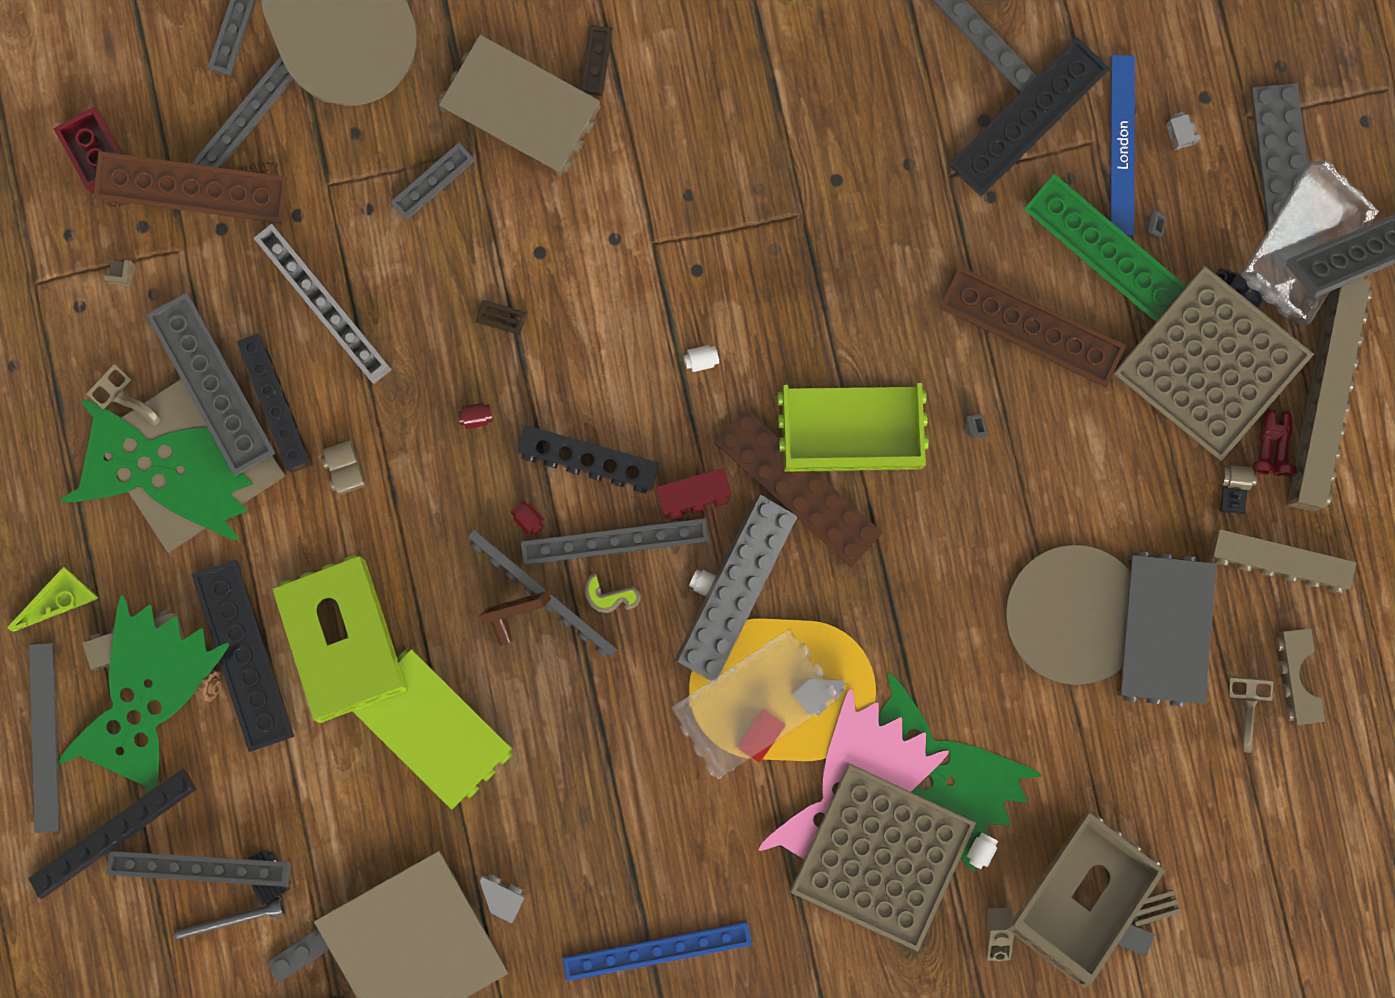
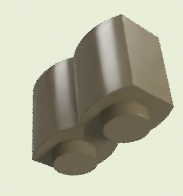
M351 441L323 449L324 456H321L324 468L330 470L331 477L328 478L332 491L336 490L339 495L366 486Z

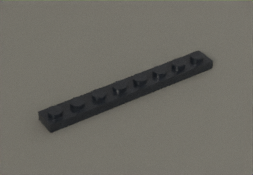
M181 769L28 879L37 897L44 899L197 790L188 772Z

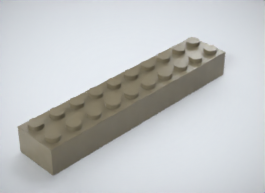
M1360 278L1328 293L1294 463L1297 473L1291 478L1286 506L1314 512L1326 508L1331 502L1332 492L1330 491L1331 482L1333 483L1336 478L1337 470L1334 469V466L1341 453V446L1338 445L1340 437H1343L1346 424L1343 423L1344 415L1348 413L1350 408L1348 395L1354 387L1355 379L1352 378V375L1359 362L1357 350L1361 346L1364 337L1361 329L1362 324L1366 323L1368 311L1365 309L1367 302L1370 301L1372 296L1371 280Z

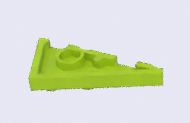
M63 567L7 628L15 632L95 601L98 596L66 567Z

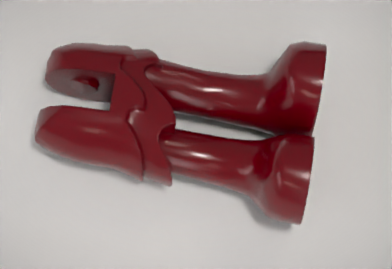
M1267 409L1263 418L1259 440H1262L1261 452L1258 461L1253 463V471L1265 475L1273 473L1274 476H1295L1297 473L1296 466L1288 461L1290 435H1292L1291 413L1289 411H1282L1279 425H1275V410ZM1277 439L1276 458L1273 468L1272 446L1273 441Z

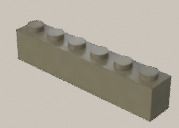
M1221 529L1214 531L1208 557L1215 559L1214 563L1228 566L1229 563L1238 565L1237 569L1249 572L1253 568L1260 570V574L1264 576L1274 577V574L1283 576L1285 581L1296 583L1298 579L1306 581V586L1319 588L1320 585L1328 587V591L1342 594V591L1351 590L1357 563Z

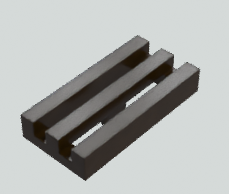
M482 300L476 323L521 336L527 313ZM485 307L520 316V320L485 311ZM484 315L518 326L516 329L493 321L482 319V317Z

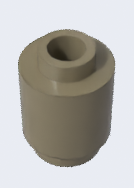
M1229 465L1222 468L1221 485L1231 489L1251 490L1252 486L1256 485L1257 473L1253 471L1252 467Z

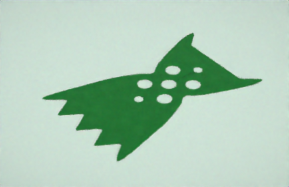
M81 400L84 407L93 416L92 428L79 488L62 497L60 501H89L123 494L141 487L152 499L173 513L232 540H239L236 533L226 523V520L246 513L247 509L232 496V493L252 485L253 482L243 473L237 476L233 475L208 427L175 431L153 440H147L137 428L107 409L102 410L96 403L89 400ZM129 438L137 442V449L132 453H128L123 449L124 441ZM168 445L171 447L172 455L170 458L161 459L158 456L160 446ZM109 452L112 454L111 461L104 460L105 453ZM143 456L149 457L152 462L151 468L146 471L140 470L137 466L138 459ZM179 466L185 468V473L179 475L176 471ZM127 468L130 470L131 478L129 481L120 482L117 479L119 469ZM157 474H161L166 478V484L161 489H157L152 485V478Z
M121 595L116 612L110 661L112 663H109V688L113 706L110 710L96 718L70 744L61 756L59 764L80 756L143 785L148 794L158 786L159 741L156 726L169 719L191 698L198 689L197 686L202 684L201 680L208 676L222 658L229 643L220 645L208 652L205 648L203 628L182 640L177 616L156 628L151 605H148L131 617L125 598ZM150 679L153 683L152 687L146 688L144 681ZM130 688L133 690L134 699L131 702H124L120 698L122 689ZM152 700L160 702L162 706L161 712L157 715L149 713L147 709L148 703ZM136 710L141 714V721L138 724L133 725L128 722L127 714L129 711ZM110 720H116L120 723L121 729L119 733L110 734L107 731L106 726ZM142 732L147 735L148 743L146 746L139 747L135 744L134 736L137 733ZM117 747H122L124 749L123 755H118L116 753Z
M888 673L892 696L878 714L879 726H884L898 718H902L903 741H907V733L910 730L916 729L921 734L926 733L925 754L927 757L941 750L949 751V763L946 765L939 764L929 774L933 780L932 787L924 790L918 784L911 792L976 822L960 858L971 870L975 871V866L969 864L970 858L966 856L976 837H979L981 832L990 836L987 830V825L990 824L1010 826L1011 823L1003 802H1027L1026 796L1019 784V779L1036 778L1042 775L1025 765L979 747L953 741L933 740L928 724L907 691L893 675ZM953 777L955 780L954 785H947L946 778Z

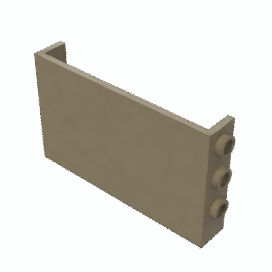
M479 35L471 51H467L461 60L463 65L460 70H456L453 73L449 89L447 91L444 90L440 95L438 102L440 103L441 111L444 113L446 111L451 112L555 170L556 175L559 177L563 172L567 173L573 162L570 160L574 152L578 153L583 146L584 141L582 138L585 133L589 134L594 127L595 121L593 119L601 107L600 101L486 37Z

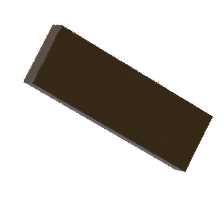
M590 25L580 89L587 94L603 96L613 28Z

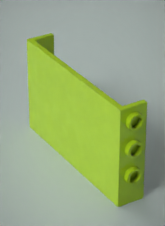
M917 383L915 387L788 389V385H783L781 392L777 393V404L782 406V415H778V428L782 429L783 437H779V451H783L784 472L923 469L926 466L925 449H928V435H924V426H927V413H923V404L926 403V390H922V383Z
M405 650L397 659L407 691L356 709L353 712L452 810L465 796L470 799L479 790L476 785L482 779L487 781L496 772L493 768L499 762L503 765L512 756L509 751L513 747L508 745L416 654L415 650H410L409 652Z

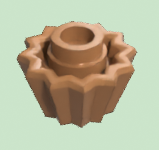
M212 670L205 679L201 680L202 684L197 686L198 689L195 691V694L203 701L211 702L220 692L222 685L220 672Z

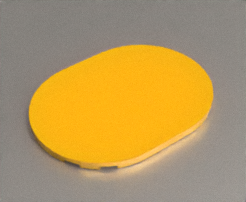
M746 620L716 683L691 671L689 683L692 710L701 729L715 744L732 754L751 758L738 749L737 746L763 709L785 723V728L763 759L816 761L827 758L831 740L848 691L851 689L853 692L855 712H859L874 704L876 698V684L872 666L861 647L849 635L836 627L821 622L804 620ZM808 679L843 680L846 683L842 687L845 692L836 700L831 697L825 703L828 707L818 716L815 713L810 716L792 696Z

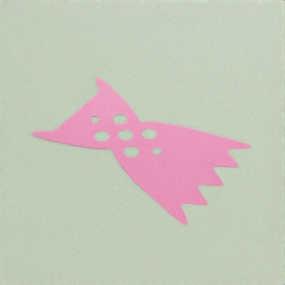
M850 689L844 700L827 753L823 775V800L808 806L779 827L761 844L759 851L782 845L804 859L819 828L814 824L813 818L817 813L822 812L825 814L834 795L832 787L835 783L840 782L848 763L911 792L944 760L949 751H942L927 757L925 754L926 733L903 741L902 718H898L880 727L878 723L877 702L859 712H855L854 696Z

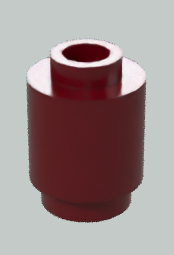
M484 403L462 406V411L458 412L460 425H465V429L488 426L487 423L493 422L490 404L484 405Z
M522 501L510 512L514 516L513 520L527 535L531 533L536 535L544 527L542 523L545 519L530 503L527 504L525 501Z

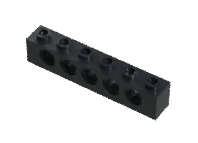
M257 333L237 341L286 470L294 473L313 465L264 337Z
M527 425L524 426L517 450L518 454L522 455L521 459L530 462H535V459L544 461L543 465L557 469L558 465L567 467L566 472L579 475L580 471L588 473V478L602 481V478L611 480L610 484L624 488L625 484L634 486V491L646 494L647 490H653L660 465L659 462ZM542 442L550 445L549 451L545 454H540L537 451L538 445ZM568 448L572 451L570 459L562 460L559 457L562 449ZM585 455H592L595 461L593 465L587 467L582 464V458ZM608 461H614L617 464V469L612 473L604 470V465ZM631 467L639 470V476L635 479H629L626 476V471Z

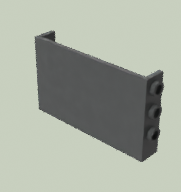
M1135 552V555L1128 557V561H1131L1121 691H1117V695L1124 696V701L1137 702L1139 697L1147 698L1146 703L1161 704V700H1170V705L1184 706V702L1206 704L1217 563L1196 562V557L1182 556V560L1173 559V555L1159 554L1158 558L1149 557L1150 553Z

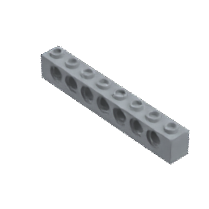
M272 224L254 237V240L373 384L392 370Z

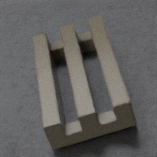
M1169 890L1149 896L1144 904L1170 897L1171 901L1141 909L1133 920L1134 925L1137 927L1180 914L1181 911L1175 898V891ZM1170 906L1173 907L1172 910H1168L1142 919H1138L1137 917Z

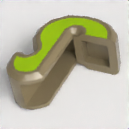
M596 572L589 575L585 583L586 598L590 606L598 612L610 613L615 611L621 603H625L626 610H631L640 603L641 594L633 586L602 594Z

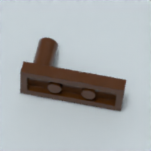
M545 591L490 606L479 615L482 624L491 622L500 646L512 642L513 639L504 618L543 608L551 600L549 592Z

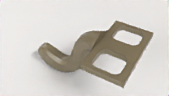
M115 364L86 393L102 410L110 402H117L138 411L151 425L156 426L160 422L158 415L149 406L138 399L125 395L123 389L131 379ZM113 370H117L125 379L119 387H115L108 380V376ZM99 386L109 394V398L103 404L99 403L92 396V393Z
M1230 676L1229 697L1243 698L1246 705L1243 728V751L1245 753H1251L1253 748L1256 704L1259 700L1273 701L1274 679ZM1233 682L1246 683V693L1233 692ZM1256 685H1270V695L1257 694Z

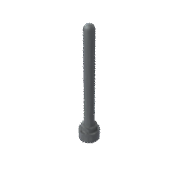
M281 897L275 898L267 903L266 906L175 930L173 936L175 939H181L267 915L269 917L274 916V918L285 916L284 903Z

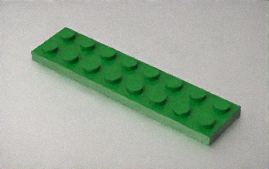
M1055 174L1024 208L1029 215L1155 322L1186 287L1185 284Z

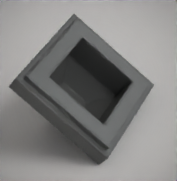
M1152 210L1144 223L1147 231L1158 239H1162L1167 217L1157 210Z
M982 414L970 415L966 418L964 431L973 439L988 436Z

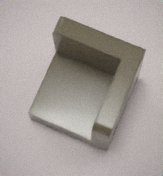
M126 259L124 262L111 260L109 275H104L103 280L111 285L133 287L136 265Z

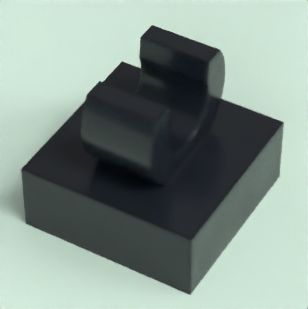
M1222 488L1220 511L1245 514L1248 490Z

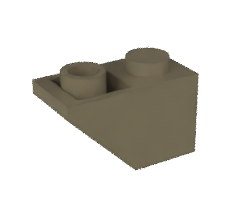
M1011 908L987 909V961L1011 960L1014 934L1006 929L1013 920Z

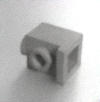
M1184 112L1171 116L1170 121L1166 124L1174 151L1195 145L1201 139L1200 134L1195 136V124L1193 120L1189 119L1188 114L1185 115Z

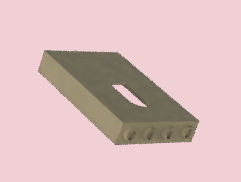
M1091 813L1081 817L1006 928L1082 988L1091 986L1165 872L1157 860L1144 855L1139 846L1127 842L1122 838L1123 835L1118 830L1110 829L1103 823L1104 821L1101 817ZM1095 865H1101L1108 870L1110 880L1092 909L1088 911L1071 897L1090 868Z

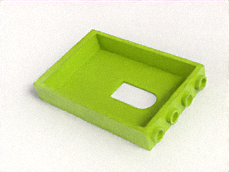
M357 555L349 556L342 563L325 565L321 571L304 573L300 576V579L283 581L279 583V587L272 589L314 721L322 723L407 691L366 560L360 556L357 557ZM332 598L339 605L349 638L327 646L317 615V606L323 599Z

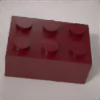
M92 107L53 129L84 186L94 194L98 152L124 154L102 114L95 107Z
M724 468L656 487L664 518L669 517L670 520L683 517V512L691 510L692 514L706 510L705 506L714 504V507L728 504V499H731L732 496Z

